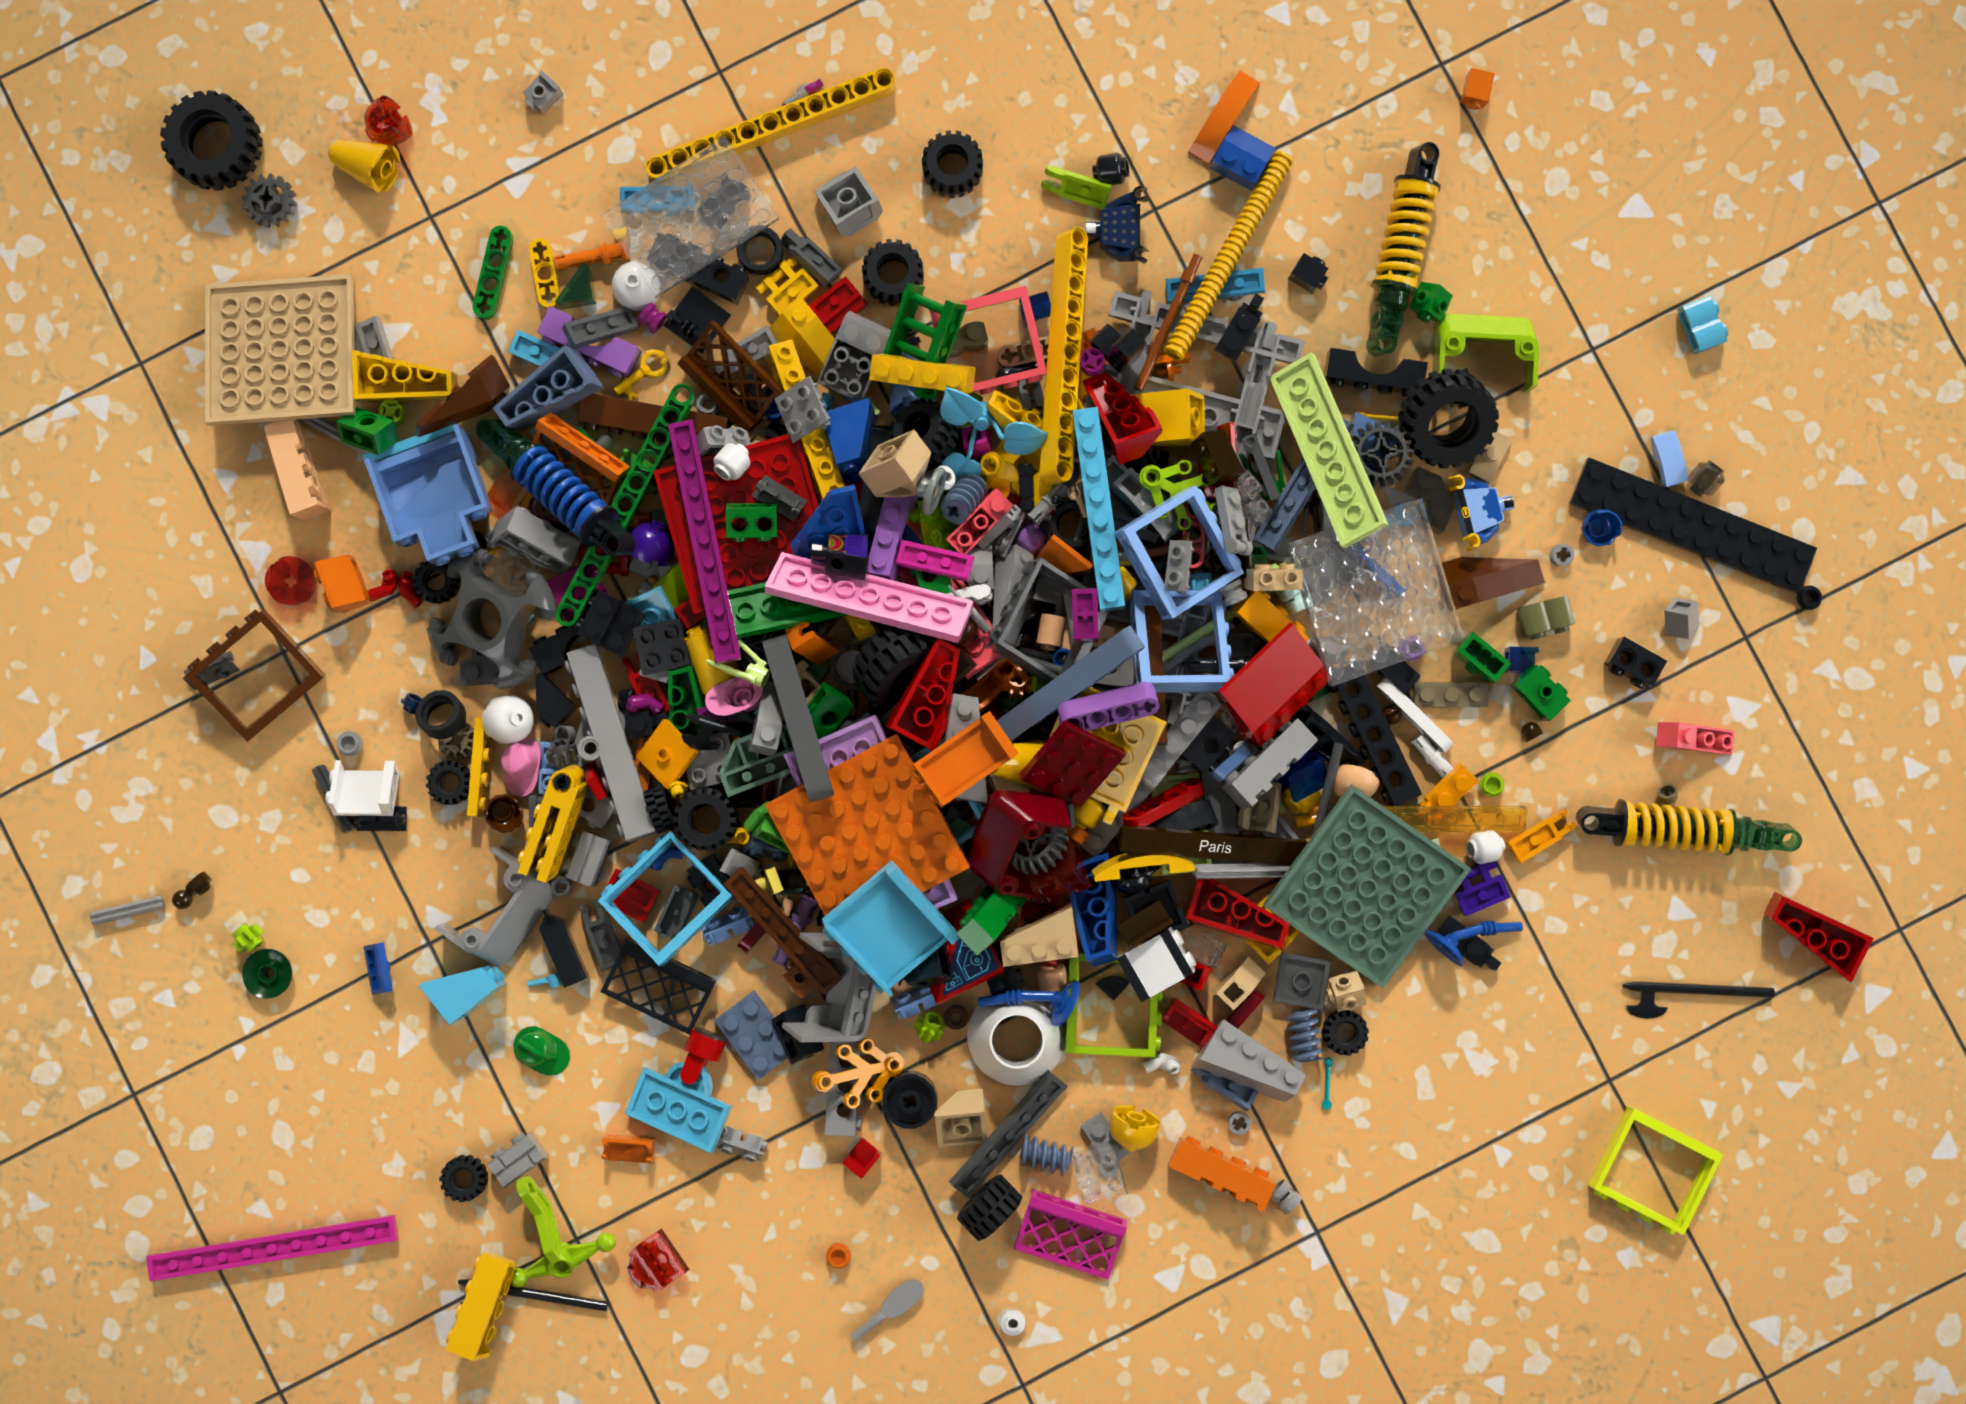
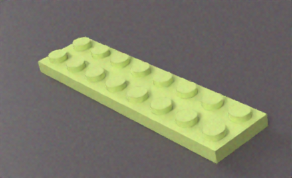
M1310 352L1271 375V383L1341 547L1347 548L1388 526L1389 524L1315 354Z

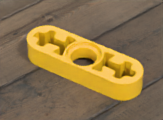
M537 238L530 243L529 254L538 301L546 309L549 306L557 308L561 304L562 297L553 249L547 240ZM539 245L547 248V250L543 251L545 261L550 260V262H541L540 255L535 252L539 249ZM542 268L551 269L552 275L548 280H541L539 278V271ZM541 286H549L552 295L556 296L552 298V303L544 300L547 297V290L545 287L541 288Z

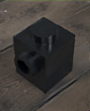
M1303 253L1288 279L1313 294L1316 288L1321 290L1329 277L1325 273L1329 268L1325 266V262L1316 256L1310 257Z

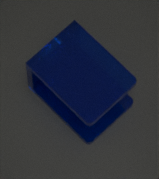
M1309 749L1296 763L1289 765L1290 769L1276 781L1273 780L1282 784L1281 792L1289 786L1292 801L1296 803L1323 788L1327 774L1324 757Z

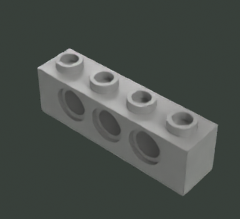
M859 1041L830 1042L828 1073L834 1074L857 1068L854 1065H843L840 1058L835 1055V1048L839 1044H847L851 1047L852 1052L860 1057V1055H865V1053L859 1051ZM845 1047L841 1049V1055L846 1053ZM857 1079L851 1080L853 1086ZM839 1083L834 1084L827 1091L825 1135L855 1137L856 1130H861L862 1116L857 1115V1108H851V1113L847 1116H843L838 1112V1105L843 1103L845 1094L850 1092V1090H842L839 1087ZM862 1091V1093H861L860 1096H859V1097H860V1104H859V1105H862L863 1091ZM853 1096L849 1098L850 1105L854 1103Z

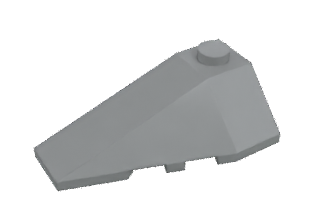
M1016 544L1009 548L1005 558L996 556L993 628L999 624L1002 618L1000 613L1003 607L1010 602L1012 598L1011 591L1023 576L1021 571L1028 561L1034 560V554ZM1036 578L1004 642L1012 647L1016 643L1032 604Z

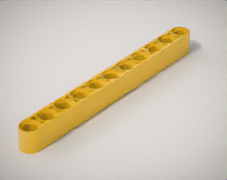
M888 68L876 69L655 155L647 160L645 165L646 172L652 182L663 184L887 97L895 90L894 74ZM882 78H888L891 81L887 86L878 84V81ZM859 87H866L868 89L864 95H858L855 91ZM841 95L845 97L844 102L840 104L833 102L836 96ZM815 104L823 107L817 113L810 111V108ZM792 113L800 115L797 121L792 122L788 120V116ZM767 123H777V127L774 130L765 129ZM749 130L755 133L751 139H744L742 137L744 132ZM728 139L732 141L728 148L720 147V143L723 140ZM702 148L709 150L705 157L697 155L698 151ZM679 157L686 158L685 164L677 166L674 163ZM656 166L664 167L662 173L658 175L653 174L652 170Z
M1075 227L1059 234L1055 241L1042 431L1048 432L1045 442L1041 445L1039 471L1040 479L1046 486L1066 482L1071 479L1073 474L1075 445L1073 410H1077L1088 249V236L1081 227Z

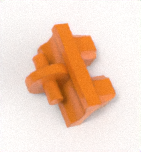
M1150 344L1147 357H1148V355H1149V352H1150V350H1151L1153 344ZM1161 350L1153 368H1165L1157 369V376L1166 375L1168 381H1173V374L1182 373L1181 366L1172 367V365L1189 363V359H1191L1190 351L1184 354L1183 360H1175L1168 355H1162Z

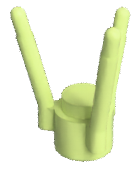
M738 640L739 646L756 662L755 665L751 663L745 672L724 664L717 665L715 661L710 659L706 660L707 664L721 669L730 675L747 680L760 688L765 686L771 674V671L766 668L768 662L760 659L741 640Z

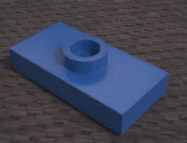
M384 942L364 946L372 995L393 991L389 973L390 964L387 961Z

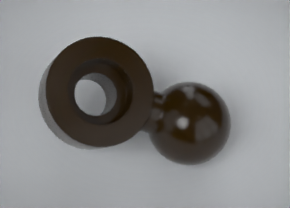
M204 871L194 877L186 885L185 890H178L173 894V905L177 909H187L192 904V897L198 894L201 896L210 889L211 885L209 883L212 880L210 876Z

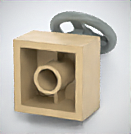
M915 430L879 444L858 473L876 497H908L916 495L924 498L922 510L927 516L931 515L936 509L946 482V470L944 468H938L931 479L924 477L931 451Z

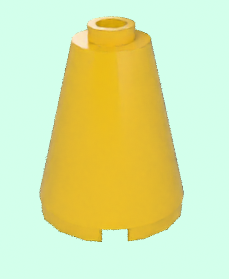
M337 140L329 147L328 156L330 162L374 192L388 191L398 176L399 171L395 170L396 162L400 163V156L394 146Z
M697 625L687 631L688 636L685 638V642L701 692L706 697L712 687L736 676L706 663L707 659L715 661L713 648H710L709 629L707 627L701 628ZM738 660L723 663L739 671H746L745 668L741 667V663Z
M1030 739L1013 743L1019 754L990 774L1031 789H1037V787L1022 781L1019 773L1046 741L1043 739Z

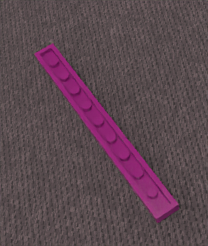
M691 419L668 424L715 661L718 665L741 660L742 657L694 422Z

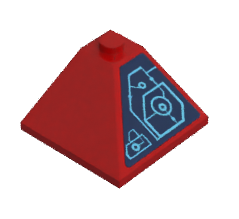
M967 900L946 911L943 916L958 931L961 927L959 922L966 916L965 913L972 904L970 900ZM961 939L953 945L946 941L953 981L930 986L929 988L937 1005L1004 972V969L992 944L979 955H976Z

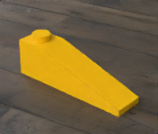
M997 390L992 392L986 407L1003 430L1012 422H1026L1042 430L1043 416L1040 415L1039 410L1035 408L1028 410L1022 407L1020 401ZM1041 447L1030 454L1023 455L1028 463L1033 464V467L1038 472L1040 471Z

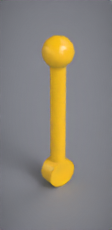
M1360 413L1370 419L1399 422L1398 417Z

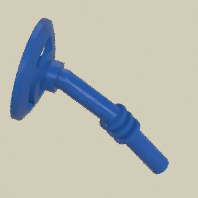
M1481 921L1478 925L1454 931L1445 937L1426 930L1424 934L1439 952L1453 963L1462 967L1465 962L1456 947L1459 944V940L1479 934L1481 936H1493L1503 932H1521L1523 924L1522 922L1496 923L1495 921Z
M1072 980L1060 992L1021 991V989H1017V992L1013 989L1010 992L1007 990L1004 994L978 997L979 1007L1007 1003L1009 1006L1012 1002L1015 1005L1017 1002L1022 1004L1023 1001H1050V1004L1053 1005L1050 1017L1051 1024L1059 1027L1068 1019L1077 1003L1080 984L1078 981ZM1071 988V995L1068 997V990Z

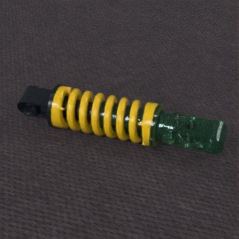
M1426 142L1411 149L1405 174L1396 176L1394 180V201L1390 204V211L1392 213L1387 217L1389 226L1384 230L1386 238L1381 243L1383 251L1379 254L1378 260L1380 264L1376 267V274L1378 276H1375L1371 287L1377 290L1378 293L1373 301L1375 309L1371 317V327L1366 342V349L1374 357L1394 352L1403 323V313L1408 308L1407 298L1413 297L1417 293V274L1421 272V268L1415 265V262L1423 261L1424 256L1418 250L1425 249L1426 242L1420 238L1429 235V229L1420 225H1428L1432 222V217L1422 212L1434 211L1435 205L1425 199L1435 200L1441 189V185L1434 180L1440 153L1437 145L1432 142ZM1422 151L1426 155V160L1422 156ZM1380 339H1381V340L1383 341V343H1384V348H1383V349H1381V347H1380V345H1379Z
M1619 799L1614 809L1584 806L1576 813V821L1585 833L1612 836L1615 846H1634L1637 836H1639V844L1642 847H1647L1652 837V844L1657 849L1665 842L1669 850L1674 849L1678 843L1682 851H1686L1691 844L1695 852L1701 851L1704 845L1708 853H1713L1717 846L1721 854L1728 856L1733 853L1734 848L1741 851H1748L1750 848L1766 851L1793 852L1799 849L1802 844V836L1790 824L1764 820L1752 821L1751 817L1748 816L1737 818L1733 809H1717L1714 812L1709 808L1699 810L1696 807L1686 809L1683 806H1676L1673 809L1672 806L1666 804L1661 807L1655 803L1646 806L1642 802L1633 805L1629 801ZM1595 816L1591 824H1584L1587 817ZM1792 833L1791 838L1783 842L1784 836Z

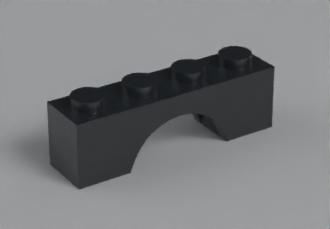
M1330 348L1327 352L1324 377L1330 386L1343 387L1344 384L1353 385V389L1367 391L1368 388L1378 389L1377 392L1381 394H1392L1393 391L1402 393L1401 396L1408 398L1406 392L1409 388H1415L1418 385L1416 381L1421 377L1424 380L1426 379L1428 362L1403 359L1394 371L1387 374H1373L1360 365L1355 351Z
M561 626L555 630V635L549 638L546 636L540 637L533 642L534 646L528 648L542 675L548 676L566 666L565 661L568 660L567 652H569L572 643L580 637L576 634L578 629Z

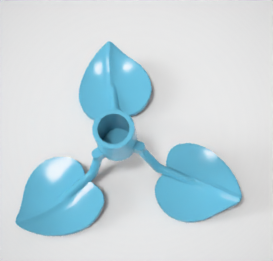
M946 387L940 408L942 418L946 422L957 426L964 425L969 421L973 425V431L966 457L960 453H951L948 457L944 458L941 466H948L955 474V483L965 474L980 476V463L970 458L977 430L984 431L991 424L1001 440H1005L1004 450L1014 455H1026L1036 451L1045 442L1048 432L1042 431L1026 422H1012L1005 427L1002 434L996 419L986 407L987 402L977 401L966 393Z

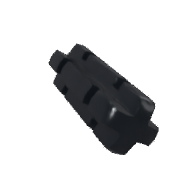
M1031 463L1019 464V475L1021 474V477H1019V498H1022L1020 509L1022 512H1031L1035 508L1034 501H1032V498H1034V477H1031V474H1034V467Z

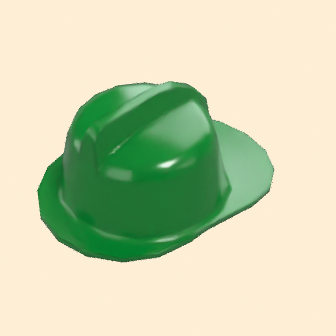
M536 1026L526 1027L515 1037L513 1043L514 1053L520 1062L531 1069L551 1076L563 1072L570 1061L568 1046L560 1038Z

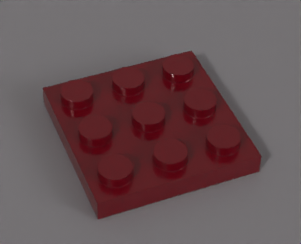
M1064 720L1019 775L1022 781L1058 798H1064L1065 801L1081 808L1126 756L1123 748Z

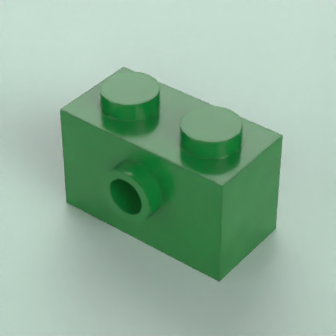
M1474 632L1468 633L1452 652L1466 664L1464 668L1474 676L1478 674L1489 684L1497 682L1511 665L1510 661Z
M1530 665L1510 684V687L1543 721H1551L1571 701L1567 697L1568 691L1561 684H1555L1549 678L1551 673L1544 666Z

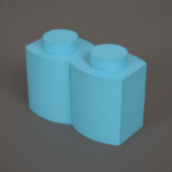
M1710 296L1683 305L1677 309L1694 354L1727 342V327L1724 323L1720 322L1718 318L1719 306Z

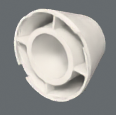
M1021 987L1022 991H1037L1032 988ZM1023 1001L1022 1004L1017 1002L1015 1005L1012 1002L1009 1006L1007 1003L979 1007L977 1005L968 1024L967 1041L975 1064L985 1075L1002 1084L1020 1086L1039 1081L1047 1070L1052 1071L1056 1067L1065 1048L1066 1030L1064 1023L1059 1027L1051 1024L1050 1017L1053 1005L1050 1004V1001ZM1014 1015L1030 1018L1041 1031L1039 1047L1035 1053L1023 1060H1010L1003 1057L995 1049L992 1041L996 1026L1003 1019Z

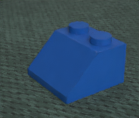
M1233 125L1213 158L1210 169L1253 191L1276 148Z

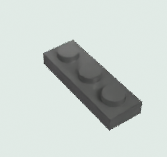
M622 307L564 323L562 330L572 349L635 332L638 330L639 324L631 309Z

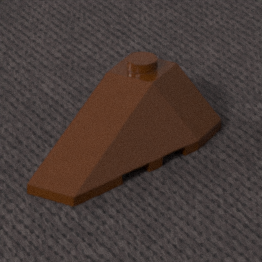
M1459 557L1437 564L1451 611L1545 583L1537 559Z

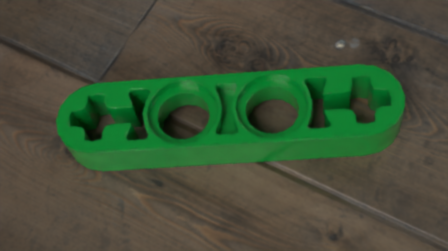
M498 225L494 227L489 234L473 301V311L482 320L492 319L497 312L513 245V235L505 226ZM502 232H504V235L507 237V240L501 241L500 247L502 248V250H505L504 252L498 249H493V247L498 248L499 241L497 240L496 235L500 236ZM500 255L502 257V263L499 267L490 266L489 260L492 256ZM489 278H493L497 282L496 288L492 291H487L484 288V283ZM482 293L494 297L493 299L488 297L487 305L490 307V311L486 310L484 314L479 309V306H484L486 298L481 296Z

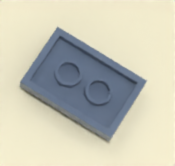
M754 990L714 1021L759 1080L786 1060L788 1056L771 1021L774 1015Z

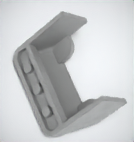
M492 847L490 852L510 865L504 874L503 881L505 886L515 894L487 933L478 928H468L460 934L446 923L437 925L435 930L466 952L493 965L500 966L511 960L543 915V910H546L553 901L555 894L551 890L550 881L544 883L536 880L538 875L536 871L527 876L517 873L520 866L517 864L518 859L502 847Z
M800 933L802 940L820 951L825 957L834 958L833 967L840 973L843 979L827 992L824 1004H814L808 1009L804 1022L782 1023V1028L799 1042H854L861 1040L868 1031L876 988L871 982L873 979L869 974L864 976L855 965L857 962L852 957L848 959L839 949L841 945L836 940L832 942L824 933Z

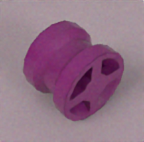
M650 303L642 310L637 318V322L642 325L645 324L648 327V331L654 334L667 320V314L658 311L657 306L654 303Z
M1089 348L1082 353L1080 366L1083 373L1093 377L1103 372L1105 357L1099 349Z

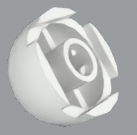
M630 261L622 264L615 271L612 278V291L615 299L622 307L642 311L648 304H655L659 299L661 281L657 272L650 265L640 261Z
M502 695L492 699L482 714V725L485 733L500 744H512L525 739L531 732L534 724L533 712L529 704L524 699L514 695Z

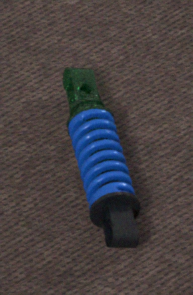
M481 419L477 423V437L492 449L495 455L503 459L504 464L510 469L511 479L525 487L527 492L533 495L538 502H541L547 510H550L556 518H559L561 523L566 525L572 533L576 534L583 545L587 547L597 545L608 556L630 555L634 552L636 547L635 538L618 523V511L612 506H607V503L599 499L595 492H591L586 484H582L578 477L573 476L569 469H565V466L560 461H557L556 457L550 454L545 446L541 443L533 444L529 439L523 438L519 432L506 427L501 419Z

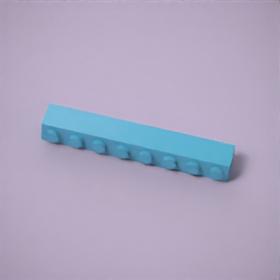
M1098 407L1073 410L1100 612L1125 609Z

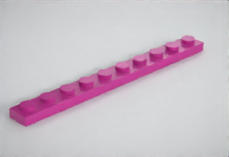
M395 1215L151 1254L146 1256L149 1281L393 1242L399 1238Z

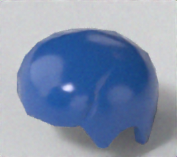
M1598 509L1592 511L1582 522V535L1588 543L1595 546L1610 545L1616 537L1621 535L1622 521L1617 514L1609 510Z

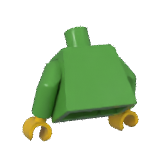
M766 801L750 814L744 822V828L739 827L734 831V839L739 833L743 832L746 836L741 843L745 844L749 840L748 833L753 831L752 836L789 853L787 864L791 867L794 858L765 807V804L770 801Z

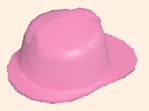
M735 677L715 685L708 691L705 698L706 707L711 713L718 716L732 715L740 711L751 713L758 707L763 687L760 688L747 680Z
M530 738L512 743L504 750L501 757V763L505 770L504 776L507 789L518 797L527 796L532 793L538 781L541 750L538 743Z

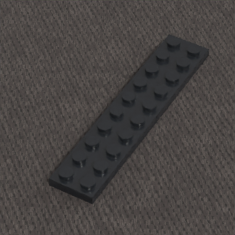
M1589 457L1585 460L1569 504L1588 512L1598 509L1609 510L1617 514L1622 521V525L1795 594L1801 592L1817 547Z

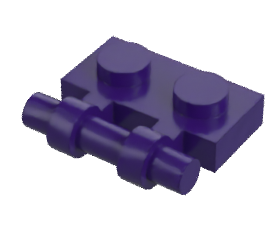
M1495 861L1485 864L1475 863L1476 866L1471 867L1470 872L1460 884L1463 890L1454 893L1463 916L1466 917L1511 898L1502 875L1499 874L1491 877L1489 873L1490 870L1497 868ZM1481 875L1483 881L1471 886L1468 879Z

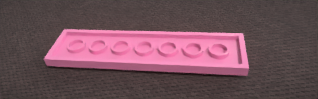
M784 552L781 553L765 585L766 594L955 643L960 641L974 601L870 574L865 575V580L828 574L825 572V563Z

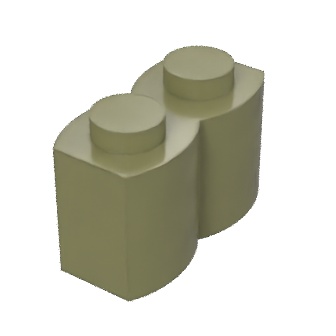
M970 322L959 328L949 358L956 357L964 351H980L988 345V336L984 322Z
M1568 595L1517 608L1523 636H1530L1531 640L1546 637L1545 632L1554 630L1555 634L1570 631L1569 626L1575 624Z

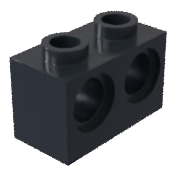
M1624 636L1617 639L1604 664L1610 667L1609 671L1619 677L1624 675L1631 679L1630 683L1644 689V687L1654 686L1667 660ZM1621 652L1626 653L1628 656L1626 665L1619 661V654ZM1643 664L1647 665L1650 670L1647 677H1644L1640 672Z

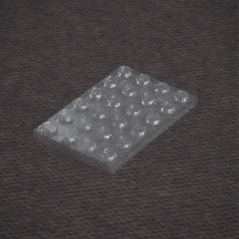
M725 136L601 214L602 219L655 299L779 220L778 215Z

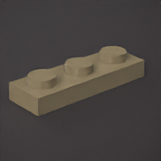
M1416 682L1413 685V703L1417 707H1488V682Z

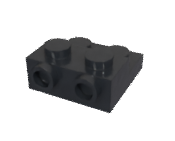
M599 590L597 594L592 593L586 606L590 608L586 616L581 615L577 620L575 628L578 631L576 634L623 658L634 638L632 627L640 626L645 613Z

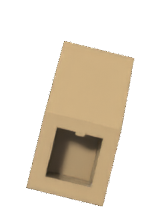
M1247 956L1213 991L1232 1010H1235L1251 994L1266 973Z

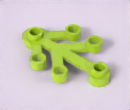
M1181 460L1176 465L1163 469L1155 465H1147L1139 473V482L1143 488L1150 490L1155 507L1164 502L1161 489L1168 492L1170 497L1187 487L1196 485L1197 487L1206 488L1209 486V483L1205 484L1202 482L1203 472L1197 477L1175 484L1165 479L1176 474L1185 476L1190 473L1192 465L1188 460ZM1180 464L1187 465V472L1180 470ZM1147 474L1154 475V482L1147 480ZM1205 500L1210 511L1213 512V509H1218L1217 502L1211 504ZM1181 503L1174 508L1177 516L1175 525L1178 530L1186 531L1191 527L1192 520L1187 516L1184 504ZM1170 511L1166 512L1164 516H1160L1157 519H1165L1169 516ZM1181 519L1187 521V527L1184 528L1180 525Z

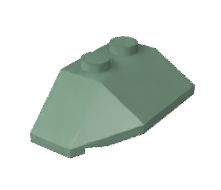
M782 724L778 748L773 757L748 751L752 734L733 741L719 772L728 797L791 774V770L784 757V754L794 750L787 725Z

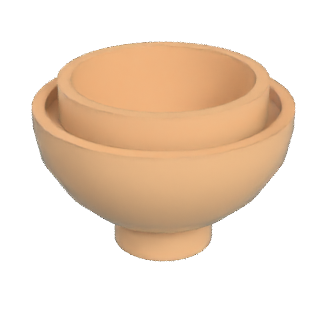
M1339 765L1333 790L1341 798L1350 784L1371 797L1377 791L1379 779L1372 771L1355 765Z

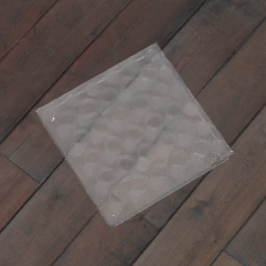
M1422 498L1383 510L1389 525L1347 548L1341 547L1333 527L1285 543L1294 568L1303 570V590H1300L1321 661L1328 673L1329 686H1335L1464 640Z

